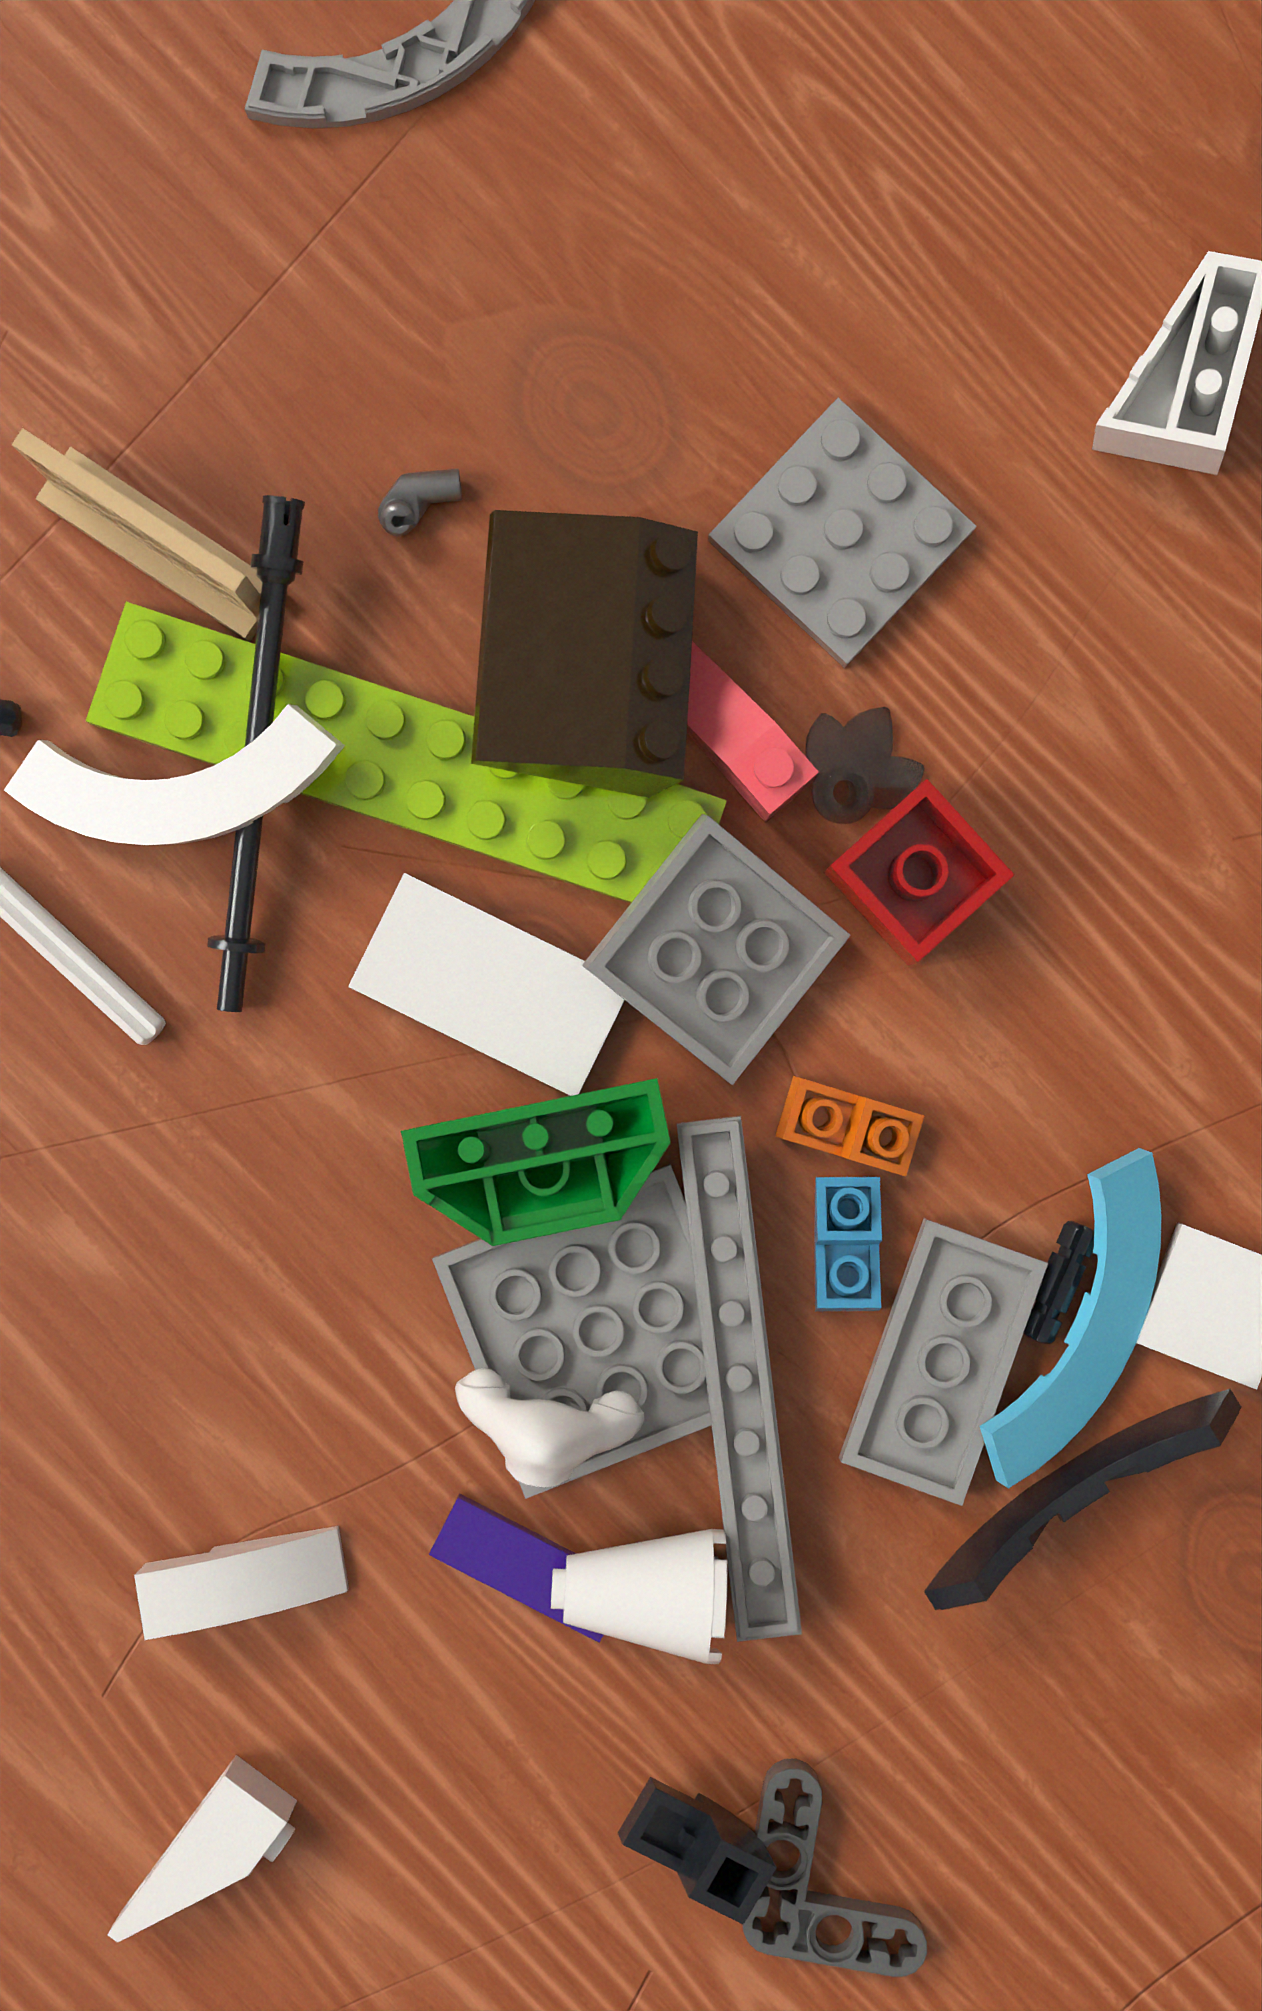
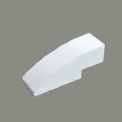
M339 1526L215 1546L209 1553L145 1563L134 1575L144 1640L187 1633L259 1617L345 1593L349 1589Z

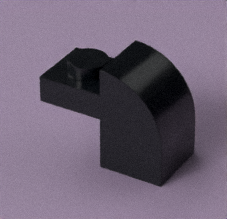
M652 1777L649 1778L618 1831L622 1845L676 1871L688 1898L743 1925L777 1868L763 1842L735 1815L700 1793L693 1799Z

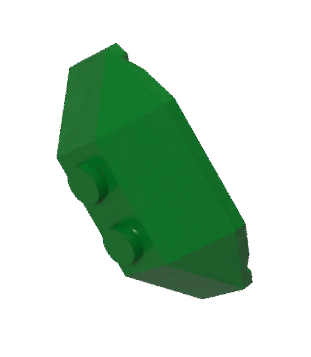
M658 1078L401 1131L413 1195L491 1246L620 1221L671 1143Z

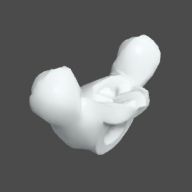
M479 1368L459 1380L455 1387L456 1398L462 1412L477 1428L493 1440L505 1456L506 1468L517 1481L531 1486L555 1487L570 1478L575 1467L593 1455L619 1447L630 1440L640 1430L645 1420L644 1412L640 1406L637 1405L632 1396L624 1391L609 1392L601 1398L594 1399L590 1410L587 1412L551 1400L511 1399L510 1385L504 1382L499 1374L487 1368Z

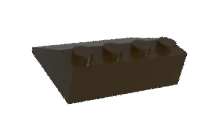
M494 510L490 514L471 764L648 798L684 780L698 531L642 517Z

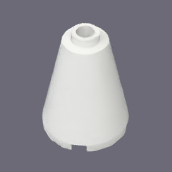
M708 1529L567 1555L566 1569L553 1568L551 1609H564L563 1623L705 1664H719L722 1653L717 1648H710L711 1638H724L727 1601V1560H718V1557H714L713 1543L726 1544L725 1532L722 1529Z

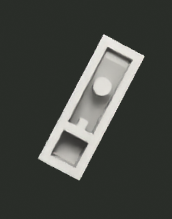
M236 1755L124 1906L107 1935L118 1943L247 1877L262 1856L273 1862L295 1830L288 1823V1820L297 1800Z

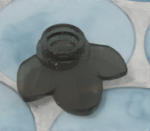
M879 707L860 712L850 719L844 727L832 716L821 713L811 726L806 737L805 752L807 759L819 771L813 782L812 799L815 808L826 820L837 824H850L862 819L871 808L893 809L920 783L925 770L924 765L912 759L891 756L893 728L889 708ZM842 780L849 787V797L844 803L839 804L834 799L833 789L836 783Z

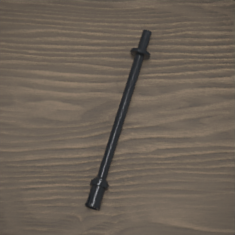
M263 495L262 503H264L259 553L252 554L250 567L257 569L256 575L262 582L245 747L261 735L273 723L287 589L288 585L295 580V575H302L304 561L298 560L297 557L302 511L305 507V502L299 499L292 498L290 501H286V497ZM263 816L254 820L252 824L235 831L225 935L208 937V947L223 950L217 1010L242 1012L248 953L265 952V943L250 938Z

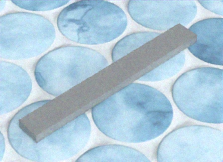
M741 1116L676 1123L737 1642L802 1634L742 1120Z

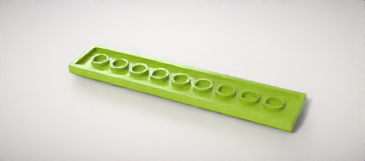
M126 601L86 722L120 735L216 765L235 755L245 747L255 644ZM284 653L280 654L273 722L288 704L296 705L345 745L326 770L300 793L301 795L630 904L701 814L708 815L716 823H720L727 800L679 784H675L648 798L471 764L474 716Z

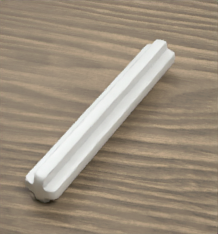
M0 867V917L137 1044L147 1045L153 1041L166 1024L164 1018Z

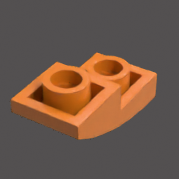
M793 1076L775 1136L862 1164L907 1176L924 1115Z

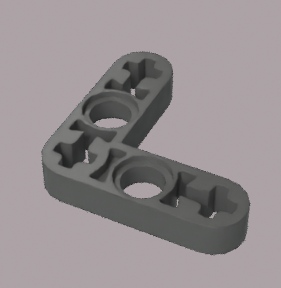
M796 1758L783 1759L776 1762L767 1771L763 1781L754 1833L766 1848L777 1840L792 1842L799 1849L800 1856L792 1868L786 1871L775 1870L744 1925L742 1924L747 1942L759 1952L778 1957L892 1977H905L916 1972L924 1963L927 1955V1941L918 1918L910 1910L899 1906L807 1890L822 1806V1790L815 1770L806 1762ZM792 1778L800 1779L803 1791L808 1793V1796H797L793 1811L795 1825L783 1821L785 1812L782 1793L776 1791L777 1788H787ZM771 1818L777 1821L768 1823ZM805 1825L804 1829H800L799 1827H797ZM768 1887L780 1890L778 1898L780 1917L786 1921L776 1922L773 1932L763 1931L761 1920L755 1917H763L768 1911L770 1900ZM830 1915H839L846 1918L851 1924L849 1937L839 1945L822 1943L817 1938L815 1931L818 1923L823 1918ZM863 1921L869 1922L872 1937H867V1950H861L864 1942ZM895 1929H904L907 1940L911 1944H901L898 1954H890L886 1942L882 1939H892Z

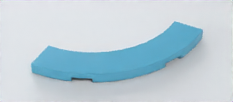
M1138 1148L1087 1174L1092 1193L1095 1221L1093 1253L1097 1254L1098 1262L1091 1293L1085 1292L1077 1316L1064 1340L1069 1346L1049 1374L1045 1376L1040 1375L1016 1401L1001 1413L979 1426L996 1481L1007 1488L1012 1487L1038 1470L1060 1452L1086 1425L1115 1385L1136 1345L1149 1310L1156 1282L1161 1248L1162 1215L1160 1191L1152 1152Z

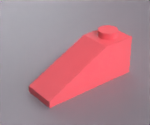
M692 641L687 734L766 823L810 785L819 771L779 725Z

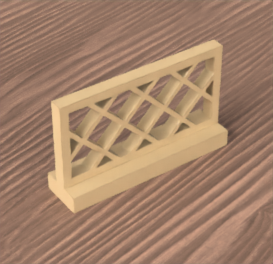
M22 428L11 445L47 479V482L35 498L41 505L246 641L250 642L257 632L262 582L256 575L257 569L250 568L251 565L71 446L66 454L63 455Z

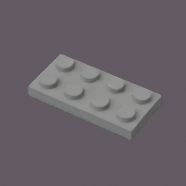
M924 1218L839 1455L840 1461L962 1506L984 1446L979 1426L995 1415L1048 1263Z

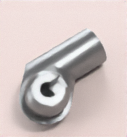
M459 468L401 475L383 498L378 509V518L385 531L393 536L406 535L417 525L431 503L462 501Z

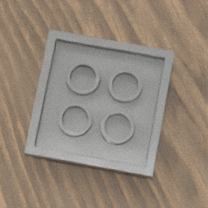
M837 398L708 535V541L840 665L846 668L973 533L977 526L840 398Z
M701 814L582 966L733 1085L851 935L712 818Z

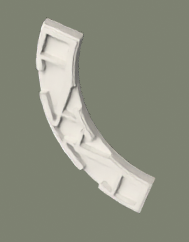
M288 704L275 721L245 748L226 760L193 774L160 780L121 778L80 762L50 741L38 740L4 791L25 807L47 820L85 836L116 843L138 845L185 844L216 838L244 828L282 803H288L326 770L345 745L298 706Z

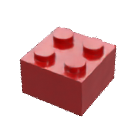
M927 778L823 872L908 966L918 963L1015 875Z

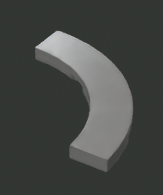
M454 0L431 22L427 19L407 33L381 44L382 49L356 57L344 58L343 54L308 57L262 50L246 102L245 112L248 119L280 126L329 128L375 122L410 111L438 98L465 81L489 61L513 35L530 11L535 0Z

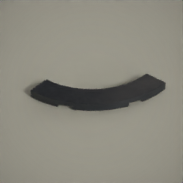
M1227 1389L1203 1396L1144 1419L1097 1443L1027 1488L983 1524L939 1570L924 1590L934 1609L945 1610L987 1601L1008 1573L1033 1549L1035 1542L1050 1519L1057 1515L1060 1521L1066 1522L1085 1507L1108 1494L1110 1491L1104 1482L1143 1472L1148 1473L1175 1460L1221 1446L1242 1408L1232 1390Z

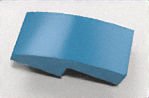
M816 1177L815 1311H879L881 1309L879 1244L882 1241L880 1177Z

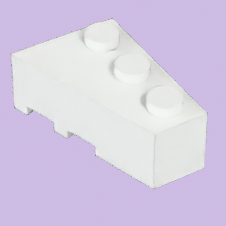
M1211 251L1207 252L1163 320V325L1143 356L1139 357L1120 392L1097 422L1092 450L1214 475L1218 474L1228 443L1262 310V261Z

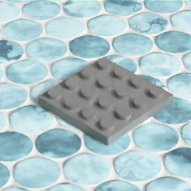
M671 1164L652 1171L620 1221L497 1246H491L484 1240L477 1239L432 1258L475 1370L487 1368L499 1374L504 1382L510 1385L511 1399L551 1400L588 1412L594 1399L601 1398L609 1392L624 1391L634 1398L637 1405L644 1412L645 1420L640 1430L630 1440L619 1447L593 1455L575 1467L570 1478L559 1485L712 1425L686 1202ZM519 1481L525 1499L554 1488L531 1486Z

